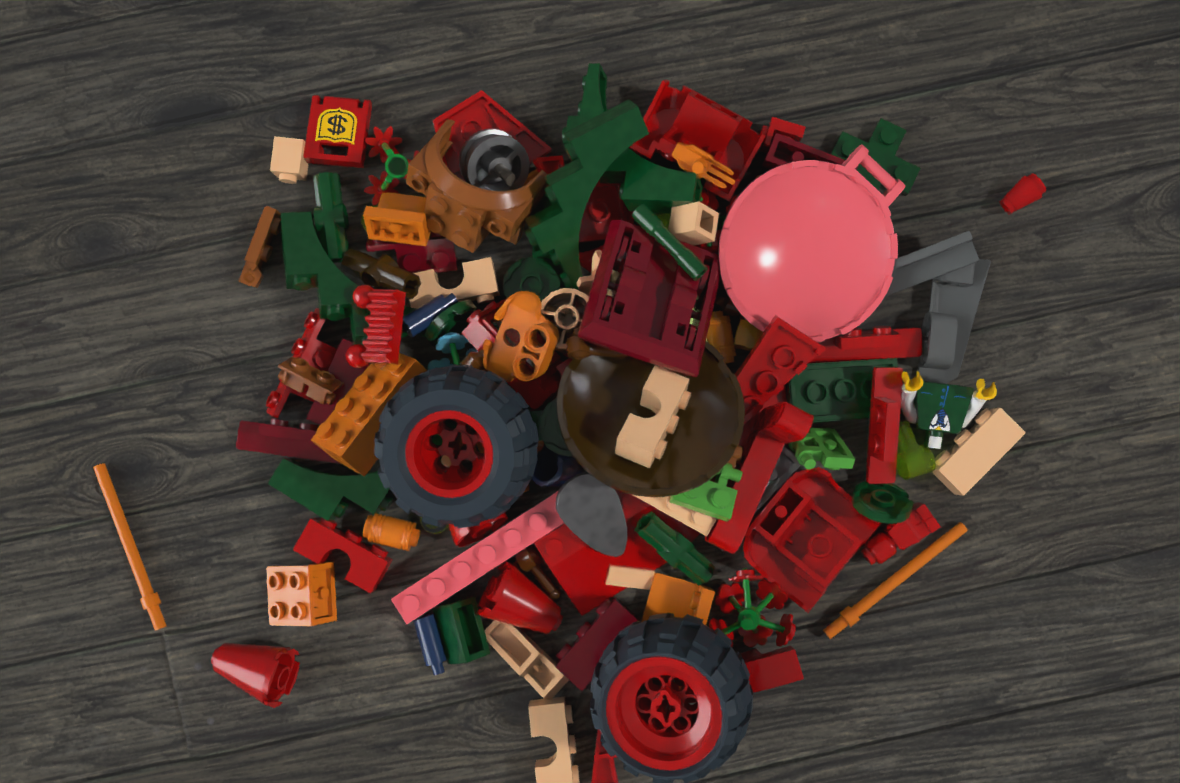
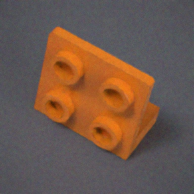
M388 192L382 193L378 206H366L363 214L368 239L427 246L431 233L427 227L426 214L424 213L427 197Z
M334 562L268 566L266 568L270 625L315 626L337 621Z
M656 572L652 580L642 622L648 620L652 615L671 613L674 614V617L684 618L688 614L703 619L702 623L706 625L715 591L711 587L697 585L690 581Z

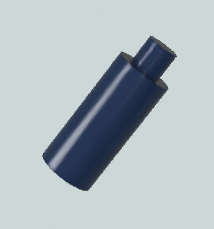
M453 293L446 297L440 294L403 317V329L410 337H414L428 328L430 323L439 314L458 303L456 296Z
M434 613L418 617L413 622L425 665L431 666L433 675L444 673L445 670L442 662L447 659Z

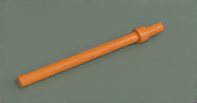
M105 463L96 465L93 469L142 595L140 602L143 610L147 609L155 631L167 627L159 607L161 600L158 592L154 593L107 467Z
M961 522L956 524L854 606H847L839 613L840 617L823 629L826 636L832 639L847 626L852 627L860 620L859 616L968 531L965 525Z

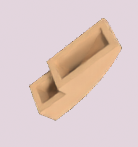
M494 620L485 629L484 632L488 643L544 699L551 700L569 681L555 667L556 662L518 626Z

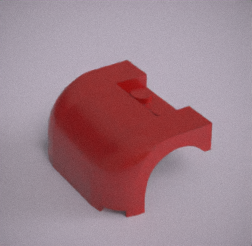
M663 80L643 117L649 134L632 144L630 148L648 158L658 153L678 164L677 160L672 156L677 143L695 145L734 172L733 175H730L712 164V167L733 178L735 184L731 185L708 171V175L726 184V188L718 187L708 180L703 188L730 201L766 137V133L761 131L759 135L750 128L753 122L684 85L681 90L668 86L670 81Z
M820 467L804 469L800 472L796 471L750 525L745 534L743 544L744 557L749 564L770 583L773 581L777 582L780 588L787 593L788 598L807 613L812 610L840 571L881 524L860 514L853 507L852 497L834 481L831 473Z

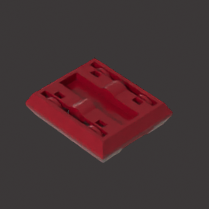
M611 220L577 336L583 341L654 364L684 376L697 378L720 279L718 254L680 241L708 268L701 278L694 281L676 263L674 257L642 227L624 220ZM624 258V265L616 282L609 281L612 270L618 271ZM607 288L613 290L612 296L606 295ZM696 302L697 306L696 310L694 311L693 308Z

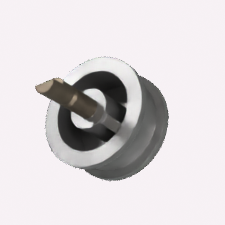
M488 128L473 134L463 145L459 157L460 171L466 182L486 190L510 191L521 188L529 174L530 164L526 150L511 135L500 129Z

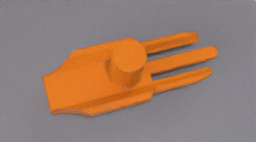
M677 143L672 156L677 160L681 169L698 174L699 179L704 178L721 188H726V184L708 175V171L731 185L735 184L733 178L711 165L713 164L733 175L734 172L729 167L716 161L712 155L693 144Z

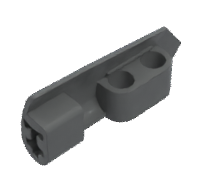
M979 259V262L932 279L929 311L925 314L922 323V355L918 361V371L923 381L947 384L958 377L991 264L990 260Z

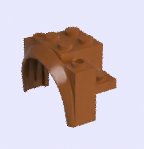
M447 119L437 133L408 164L406 184L415 191L427 196L424 213L426 214L428 229L449 239L458 247L464 248L471 253L475 252L490 232L516 245L522 238L526 223L525 219L530 216L544 197V188L547 187L544 176L548 174L542 170L525 186L510 191L486 190L461 180L448 169L442 160L453 145L449 138L451 127L455 124V121Z

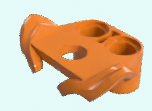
M519 291L508 297L494 315L496 320L503 319L494 344L488 339H485L483 343L484 368L502 377L507 382L513 381L515 377L521 381H531L545 374L559 342V331L551 321L541 314V300L535 293ZM511 328L517 330L520 334V342L516 346L509 345L505 338L506 332ZM538 330L543 331L546 335V343L544 345L537 340ZM527 358L531 359L535 365L533 373L526 368Z

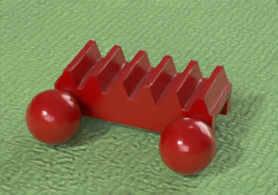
M360 285L354 290L352 297L358 307L370 311V315L365 316L369 327L364 328L363 331L368 338L362 341L363 345L354 344L350 346L346 352V360L354 368H362L368 363L398 365L406 292L374 289L369 285Z

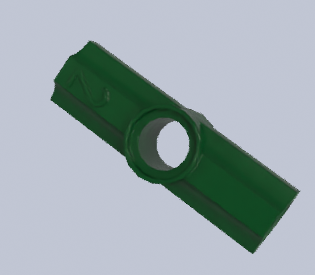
M330 172L318 173L313 176L317 206L314 207L316 229L320 233L321 245L333 263H341L344 253L348 251L346 229L349 228V219L346 206L342 200L340 175Z
M652 511L644 514L638 520L635 531L648 544H651L656 549V552L675 569L678 567L697 585L707 583L710 580L715 566L703 554L699 553L694 548L695 546L680 532L670 528Z

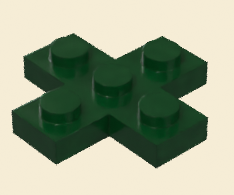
M882 118L877 122L868 143L842 131L831 152V155L846 160L859 145L863 144L869 150L868 154L895 180L900 179L906 185L900 193L904 196L909 194L921 169L895 156L907 130ZM859 163L857 171L879 190L882 184Z

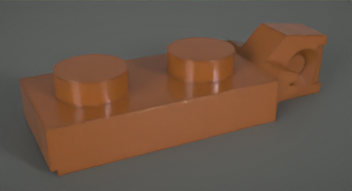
M269 206L263 209L244 260L246 262L239 278V282L258 288L264 278L261 266L263 261L268 262L273 247L270 243L273 235H278L281 230V213L278 210Z

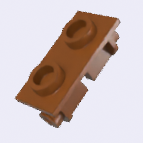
M291 357L278 365V368L281 369L278 378L282 380V384L300 393L308 385L309 389L306 396L323 405L327 403L332 405L336 399V394L333 392L344 385V382L336 379L332 373L320 371L310 366L302 358Z

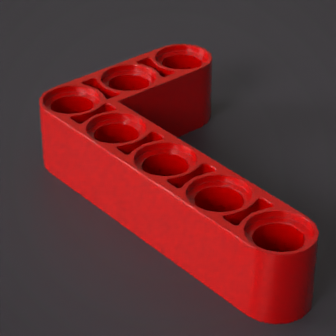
M785 401L765 407L760 412L743 448L741 461L735 466V469L742 471L741 480L738 483L729 480L727 487L738 490L732 517L727 522L717 519L708 536H705L706 542L731 554L738 550L784 445L801 441L805 438L812 426L813 415Z

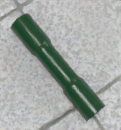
M641 204L632 213V218L674 257L676 263L694 281H697L708 270L706 265L664 226L663 222L646 204Z

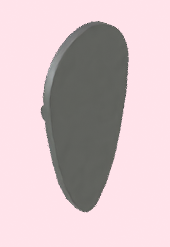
M588 472L579 473L568 479L561 486L556 497V510L560 518L574 534L594 550L614 557L622 555L627 543V525L621 502L615 489L603 484Z

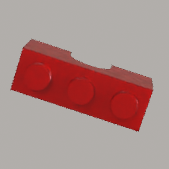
M322 517L310 518L293 550L317 564L326 562L334 549L343 550L348 554L351 561L350 570L345 580L370 594L376 591L393 561L392 558L387 556L389 552L376 544L370 547L361 542L363 537L351 530H347L345 533L336 528L338 523L334 520L326 521Z

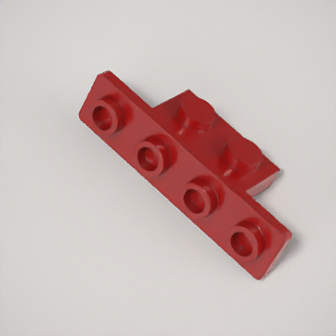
M316 308L314 312L311 311L308 314L304 323L305 332L302 338H298L295 341L291 353L293 354L292 357L302 358L310 366L320 371H328L337 349L316 339L325 319H320L319 308ZM280 380L277 390H273L268 396L266 412L272 417L278 418L290 392L314 402V399L306 396L309 386L306 385L304 391L300 393L282 384V380Z
M875 326L873 330L862 331L861 328H854L844 335L840 334L818 342L827 349L809 363L920 357L922 355V329L919 327L891 329V326Z
M901 367L873 368L866 481L869 484L895 483L902 394L901 375L903 373Z

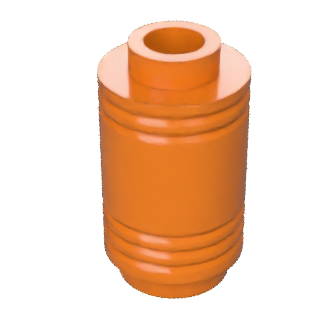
M723 311L712 312L707 341L724 357L723 361L725 364L735 362L734 356L737 355L733 345L734 338L730 315L724 316Z
M378 513L368 515L363 529V538H367L368 542L409 551L411 546L416 547L420 537V530L416 529V522Z

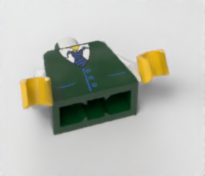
M916 371V376L913 379L909 378L907 372H903L901 375L904 382L901 391V409L912 427L926 430L924 447L942 449L944 432L959 434L961 429L965 428L976 416L984 403L994 398L997 394L995 382H992L989 388H984V379L977 380V391H974V388L923 381L919 371Z

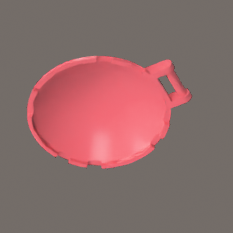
M863 144L859 145L842 165L818 160H803L773 168L751 182L731 206L723 223L719 240L718 260L720 275L732 304L749 323L762 332L765 331L776 315L813 340L822 342L840 334L844 335L859 326L876 310L887 294L893 280L891 276L895 259L898 258L897 233H894L890 218L891 212L888 207L904 190L906 185L900 179L895 180L868 154L869 150ZM859 163L886 188L883 194L855 169Z

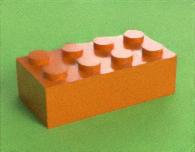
M399 353L398 365L371 363L363 374L357 377L353 387L345 397L336 404L335 410L327 420L318 427L311 441L333 459L365 477L378 460L374 455L375 434L379 430L381 423L379 418L387 402L392 399L402 385L428 370L416 359Z

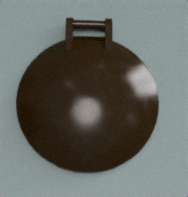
M706 341L698 377L684 376L690 379L687 391L691 393L689 402L685 410L679 408L676 416L680 418L673 434L667 433L664 439L667 442L666 449L660 460L654 459L650 468L615 454L617 437L630 413L642 418H650L656 415L652 410L640 405L643 387L655 366L654 364L628 355L622 360L593 355L581 360L572 359L563 372L558 388L556 404L558 424L563 440L575 460L591 476L603 484L636 496L666 497L695 489L709 481L722 470L732 457L743 432L745 417L744 399L740 384L735 373L732 374L723 361L724 357Z

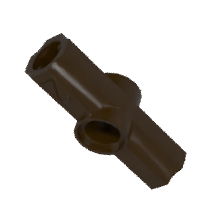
M353 249L344 253L341 263L343 272L361 279L365 285H369L374 289L400 290L406 292L405 298L410 300L418 294V289L421 285L419 276L399 268L390 256L382 255L379 258H375Z

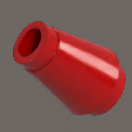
M1031 173L1029 176L1024 175L999 203L1004 211L1010 215L1014 211L1016 212L1041 199L1042 194L1046 192V187L1042 180L1034 173Z

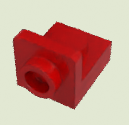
M772 117L768 126L763 125L761 131L766 133V137L762 142L760 152L766 153L771 139L774 138L776 133L800 142L806 127Z

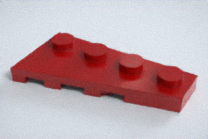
M776 315L735 374L744 399V424L763 408V404L774 394L777 395L785 388L784 385L796 374L799 375L805 370L809 362L817 355L820 356L827 349Z

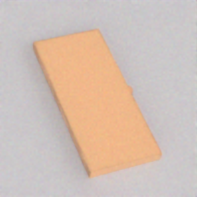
M610 565L605 584L650 590L655 570Z

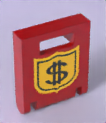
M313 95L303 155L306 163L364 168L367 147L364 139L368 138L372 111L371 100H364L363 108H360L361 102L359 99L324 96L322 105L321 97ZM322 145L348 147L347 156L324 154Z

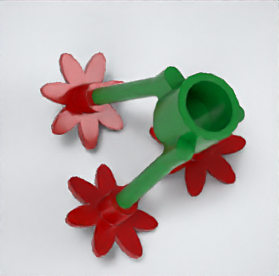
M374 126L373 131L376 138L368 137L364 139L367 144L374 146L369 151L368 156L374 157L380 153V159L385 163L386 170L381 173L380 180L373 175L368 176L373 186L366 187L364 192L375 194L372 199L373 206L379 203L382 193L401 194L393 188L399 184L400 178L407 179L408 164L412 161L399 154L398 150L394 147L402 142V138L392 137V126H389L384 134L378 127ZM418 150L414 152V157L419 153Z

